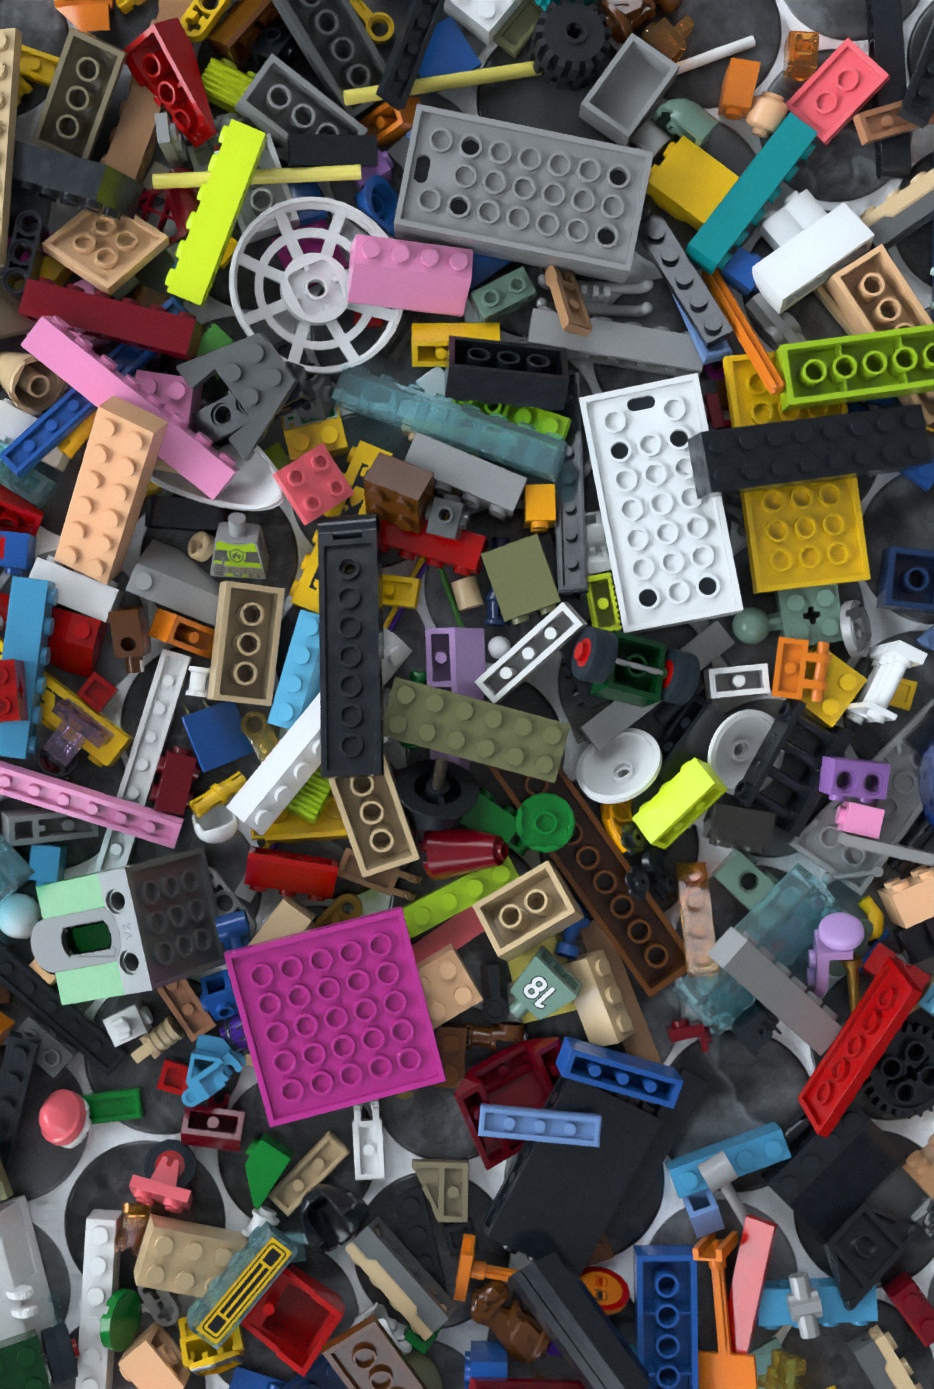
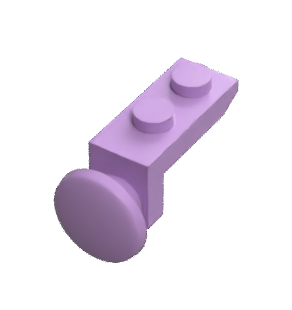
M842 912L829 914L822 919L818 929L814 930L813 950H808L809 968H807L808 986H813L814 994L818 998H821L828 990L830 960L853 959V949L859 946L864 939L862 923L851 914Z

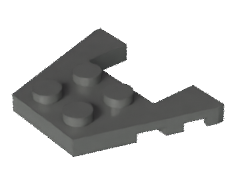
M260 332L179 364L176 367L190 388L197 390L217 372L248 413L251 420L228 438L244 461H249L255 453L254 449L259 441L264 439L269 431L268 427L276 414L280 413L299 382L266 336Z

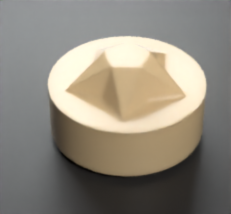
M204 531L197 532L189 541V556L199 562L208 560L213 554L215 538Z

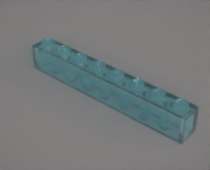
M344 365L331 397L336 406L415 434L416 432L449 446L556 483L568 451L567 442L563 441L564 438L553 432H547L546 435L536 432L535 427L524 422H519L518 425L507 422L508 418L498 413H491V415L481 413L478 407L469 403H464L463 406L455 404L451 398H445L443 394L429 395L425 393L423 388L414 384H409L408 387L398 384L395 378L382 374L381 377L370 374V370L359 365H355L353 368Z

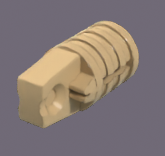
M167 1016L158 1026H155L151 1031H148L139 1038L143 1045L131 1054L132 1058L137 1064L150 1054L156 1059L165 1050L170 1048L171 1045L184 1038L183 1029L173 1017Z

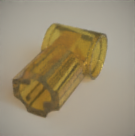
M255 710L243 716L241 729L248 737L262 764L280 741L271 724L267 723L269 716L261 710ZM252 716H258L262 720L263 727L261 731L255 732L249 727V720Z

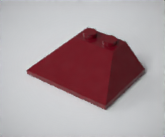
M559 1038L529 1039L510 1045L468 1069L454 1094L455 1100L486 1170L493 1168L518 1153L525 1140L478 1136L481 1103L542 1109L560 1076L556 1065V1060L562 1046Z

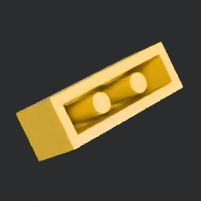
M412 323V367H445L449 335L500 341V323Z

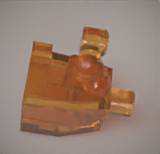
M122 1203V1230H119L114 1238V1250L118 1252V1249H121L122 1252L126 1248H131V1254L138 1256L150 1214H153L152 1206L141 1203Z

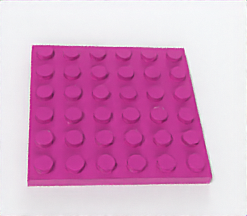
M402 906L224 952V958L270 1127L446 1081Z

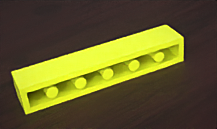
M231 119L229 126H223L219 136V142L222 143L218 155H212L208 166V171L211 172L208 183H202L197 195V200L200 201L197 212H191L187 221L186 228L190 229L186 241H180L176 251V257L179 258L175 269L171 268L166 277L165 285L169 286L167 289L168 293L204 308L268 140L266 133L234 119Z

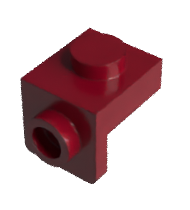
M717 392L705 395L703 403L709 431L731 428V420H724Z
M687 1017L678 1018L671 1021L672 1025L665 1026L667 1037L671 1043L697 1037L700 1050L703 1053L709 1052L708 1044L713 1043L709 1026H704L700 1019L689 1021Z

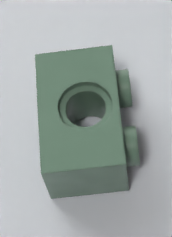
M523 266L471 292V304L481 323H494L535 302L536 290Z
M734 849L711 875L753 915L759 917L782 892L776 886L779 881L768 870L762 873L755 866L758 861L747 850L741 853L739 850ZM746 873H752L755 877L754 885L747 889L743 888L741 884L742 877Z

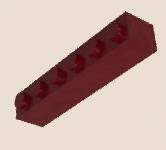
M39 277L38 281L27 278L18 314L28 321L37 323L41 316L53 317L56 315L69 325L67 330L188 361L197 356L204 327L196 320V316L193 314L179 311L178 315L168 313V309L162 306L151 304L150 308L140 306V302L123 297L122 301L112 299V296L105 292L95 291L93 295L85 293L83 288L73 284H67L65 288L56 286L57 282L48 278Z

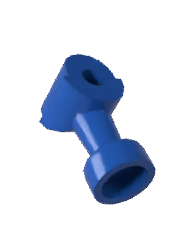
M578 902L577 904L584 918L565 929L563 942H558L554 954L573 960L578 958L579 947L575 945L579 930L588 927L591 923L589 911Z

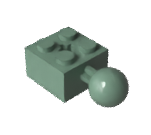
M831 584L777 591L774 593L776 613L766 614L760 608L746 607L743 608L741 613L735 615L732 623L735 636L746 644L759 643L767 637L769 631L779 630L780 637L809 640L808 647L816 646L818 642H842L843 638L840 627L841 604L838 585ZM808 609L811 610V613H815L816 619L813 620V624H810L808 619L803 618V614L807 613Z

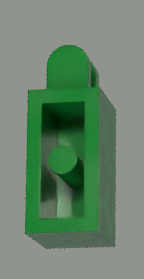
M481 787L477 804L470 812L464 815L461 824L467 828L501 836L511 849L524 856L529 847L521 839L517 845L510 842L515 832H517L515 824L517 810L508 804H505L502 808L493 802L496 796Z

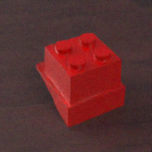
M283 1264L254 1299L242 1318L240 1325L273 1350L276 1356L305 1377L322 1350V1346L325 1345L344 1315L346 1305L341 1302V1296L294 1265L288 1268Z

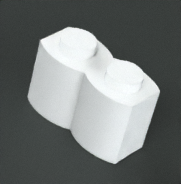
M805 189L800 194L797 190L794 191L783 201L785 205L779 211L773 208L762 217L761 221L763 224L758 232L774 251L827 214L808 189Z

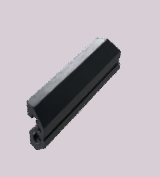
M560 1250L532 1262L507 1279L586 1389H647L649 1387L648 1371Z

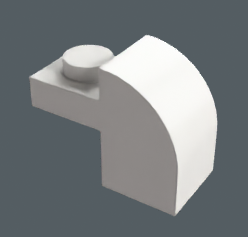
M600 510L586 513L588 570L591 575L611 570Z

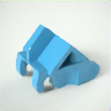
M200 1034L197 1037L195 1050L191 1053L186 1079V1084L189 1088L182 1094L184 1105L193 1107L210 1098L214 1093L226 1086V1082L232 1078L231 1075L234 1072L229 1065H232L236 1072H241L246 1064V1056L241 1051H233L224 1038Z

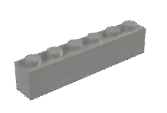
M533 308L526 344L566 348L567 359L673 377L698 373L699 377L702 372L703 363L689 331L677 333L671 332L666 327L648 328L642 327L637 322L618 323L613 322L608 317H597L596 319L590 318L593 329L587 337H583L562 330L558 313L553 308Z
M731 926L709 950L707 955L821 1056L842 1029L835 1021L839 1016L826 1005L821 1008L820 1006L823 1001L810 990L804 993L808 987L795 976L789 979L788 977L791 972L779 961L773 964L772 961L775 957L762 945L757 949L756 945L759 942L746 930L740 934Z

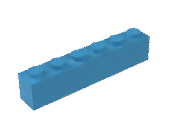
M12 576L2 660L17 659L24 661L29 721L0 723V756L33 759V754H36L39 748V736H36L37 724H40L43 718V707L40 706L41 694H45L47 687V678L43 676L45 665L49 664L51 656L50 647H47L48 637L54 631V618H51L52 606H56L58 601V589L55 588V583L49 580Z

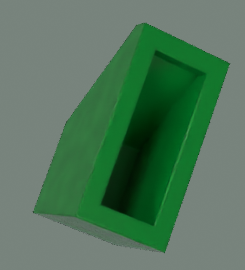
M266 1133L263 1134L260 1140L254 1138L245 1152L249 1155L245 1168L253 1206L259 1209L294 1153Z

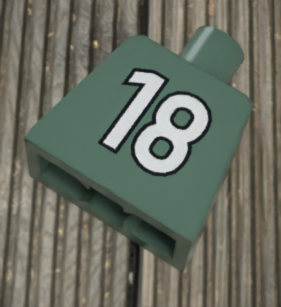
M542 945L512 986L510 991L516 999L509 1005V1008L517 1018L524 1017L530 1011L537 1019L542 1020L574 1000L583 985Z

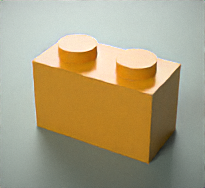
M555 484L525 485L524 528H530L531 533L548 532V528H553L556 521Z

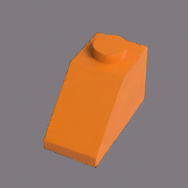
M731 58L722 81L717 115H724L729 120L746 119L747 113L751 108L761 62Z
M409 96L405 109L399 111L387 102H384L358 122L368 129L365 135H377L378 147L397 142L412 129L416 106L421 104L420 98Z
M157 609L148 636L208 659L212 658L214 629L168 611Z

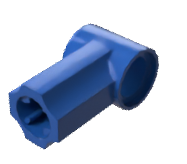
M245 910L215 917L220 942H224L226 951L249 945L251 942L250 927Z

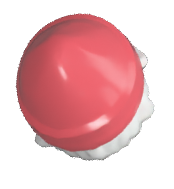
M61 1089L51 1093L39 1112V1125L44 1138L50 1143L64 1148H74L86 1138L92 1124L89 1118L91 1114L89 1111L90 1106L87 1101L71 1090Z

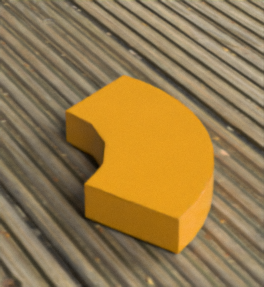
M634 798L614 804L600 803L602 821L606 832L622 854L627 851L621 844L622 827L633 822L631 803Z

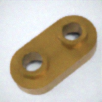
M352 893L340 895L314 922L315 928L322 927L325 924H334L360 917L363 910L360 898ZM349 902L353 905L354 909L351 913H346L343 910L344 903Z

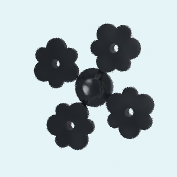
M635 822L624 825L622 827L621 844L628 850L630 855L642 853L643 868L639 869L636 866H632L630 872L625 875V883L629 887L628 892L630 896H635L639 901L646 898V891H649L650 888L647 873L651 875L654 874L656 881L654 888L656 892H659L661 900L665 902L669 901L670 898H674L676 896L677 879L668 868H663V857L668 856V851L672 850L673 843L666 849L651 844V848L644 850V834Z

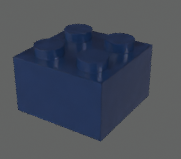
M893 546L882 550L876 608L934 614V551Z

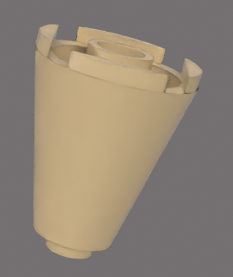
M10 351L0 353V384L17 408L28 414H43L42 411L52 407L63 396L66 382L32 354Z

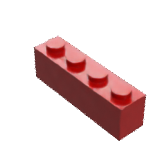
M380 520L382 553H387V550L390 549L397 551L398 556L406 560L414 561L415 557L425 559V564L434 568L442 569L443 565L454 568L453 572L465 577H470L471 573L479 575L483 563L481 554L487 551L489 544L486 536L462 530L460 540L457 541L427 533L428 521L425 523L420 534L413 531H404L393 523Z

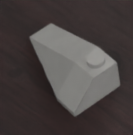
M153 539L137 561L125 590L215 626L220 584L181 550Z

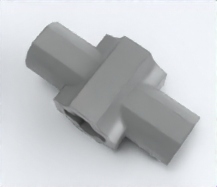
M807 1272L792 1273L789 1275L792 1293L786 1294L791 1320L798 1322L801 1338H816L820 1336L817 1318L823 1317L818 1291L816 1288L811 1289Z

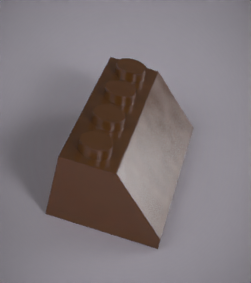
M237 0L231 5L228 15L223 21L215 24L207 38L211 49L217 55L233 62L237 66V70H240L253 55L251 47L256 42L257 37L263 33L269 24L279 26L283 19L272 0Z

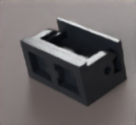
M752 1001L726 1024L755 1057L759 1054L758 1050L771 1039L773 1030L779 1035L782 1033L776 1026L780 1021L763 1004L758 1007Z

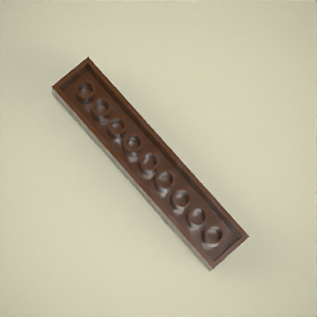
M487 765L517 809L532 795L544 792L556 794L567 801L573 810L575 818L573 835L563 847L548 853L649 998L699 964L648 891H646V898L641 901L637 900L635 896H630L628 892L629 887L625 883V875L630 872L631 866L561 766L559 767L555 783Z

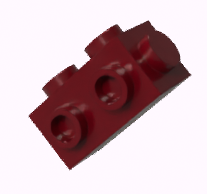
M174 746V750L167 749L165 756H159L156 772L161 773L158 784L153 783L149 801L154 802V810L183 816L185 809H190L189 802L193 800L194 792H190L192 780L197 781L200 772V764L196 763L197 757L191 754V749Z

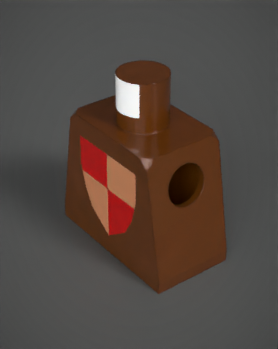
M148 604L118 607L109 611L108 616L115 658H125L127 673L144 672L143 656L151 652V637L148 636L150 629ZM129 637L135 641V646L130 644Z

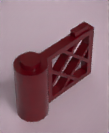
M179 166L169 171V173L193 172L192 169H186L184 166ZM199 187L151 188L142 193L138 204L139 207L144 208L141 219L147 222L150 212L161 215L157 229L162 233L167 219L173 220L176 224L178 233L169 237L170 245L165 249L187 238L190 229L186 228L187 221L192 211L197 212L200 201L197 200ZM164 193L166 204L163 212L152 209L156 196Z

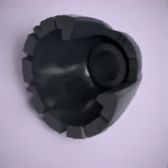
M319 1184L308 1190L303 1195L301 1201V1223L312 1251L317 1254H324L326 1251L331 1252L337 1249L338 1244L342 1246L350 1240L352 1234H356V1230H359L364 1225V1221L369 1216V1206L366 1202L349 1189L334 1184Z

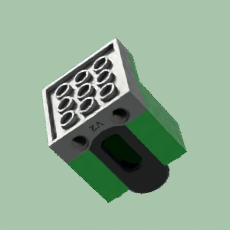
M204 847L36 887L42 917L36 921L32 928L31 949L39 966L47 973L55 975L62 1005L151 991L226 964L224 958L226 949L224 942L219 940L215 917L219 916Z

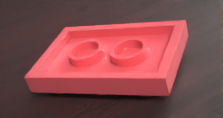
M847 38L786 102L788 112H791L818 132L816 138L827 146L890 80V76Z

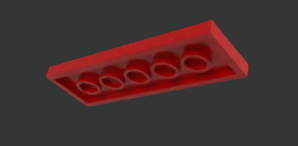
M887 958L797 1097L818 1135L828 1138L833 1128L837 1126L841 1116L849 1104L853 1102L858 1090L864 1081L868 1079L872 1069L886 1052L887 1046L901 1029L903 1022L913 1007L917 1005L922 995V991L901 963L894 958Z

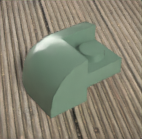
M686 98L667 101L653 113L651 118L672 138L671 142L677 136L682 137L684 135L703 150L709 144L712 133L720 125V121L699 104Z

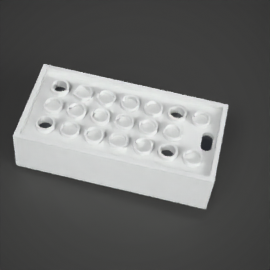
M698 373L580 397L579 402L624 633L637 634L741 613L743 605L722 496L697 499L687 439L700 432L709 431Z

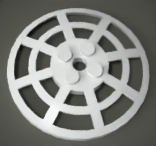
M312 196L293 198L277 203L262 212L249 224L241 235L232 255L229 269V293L237 320L247 337L255 334L250 325L265 320L278 336L292 344L288 359L280 356L284 362L290 361L301 365L308 374L341 373L367 362L387 344L396 331L403 310L347 303L349 268L345 270L337 260L332 258L336 244L349 253L351 250L352 242L340 235L345 218L358 224L370 236L388 238V236L374 220L362 211L341 201ZM314 209L334 213L329 230L323 228H302L293 231L286 213ZM275 219L282 236L277 238L267 248L260 261L244 254L247 244L255 233L266 223ZM319 238L324 239L325 242L321 253L303 254L297 240ZM286 245L293 261L283 272L269 266L268 263L274 254ZM239 265L256 273L254 292L258 309L245 314L240 306L237 291ZM264 277L280 284L281 299L268 305L265 302L263 292ZM312 282L319 283L323 287V295L313 296L308 290V284ZM345 309L361 313L362 317L358 323L345 334L337 318L342 315ZM287 310L295 319L299 320L295 336L282 328L273 316ZM371 316L389 321L378 341L365 353L358 356L350 341L355 339L364 330ZM310 325H326L334 338L333 340L322 342L306 340ZM339 347L348 361L326 367L307 366L299 363L303 348L322 351Z

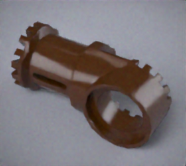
M503 1021L498 1024H492L491 1027L473 1026L472 1023H467L466 1050H470L472 1047H487L491 1051H496V1040H506V1042L510 1040L514 1042V1039H516L515 1042H518L519 1039V1042H522L524 1040L525 1024Z

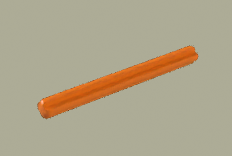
M716 268L712 275L703 270L701 276L734 330L735 335L771 395L781 394L786 384L719 270Z

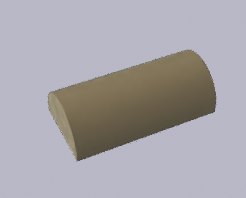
M70 27L31 143L45 149L90 160L128 53L99 38Z

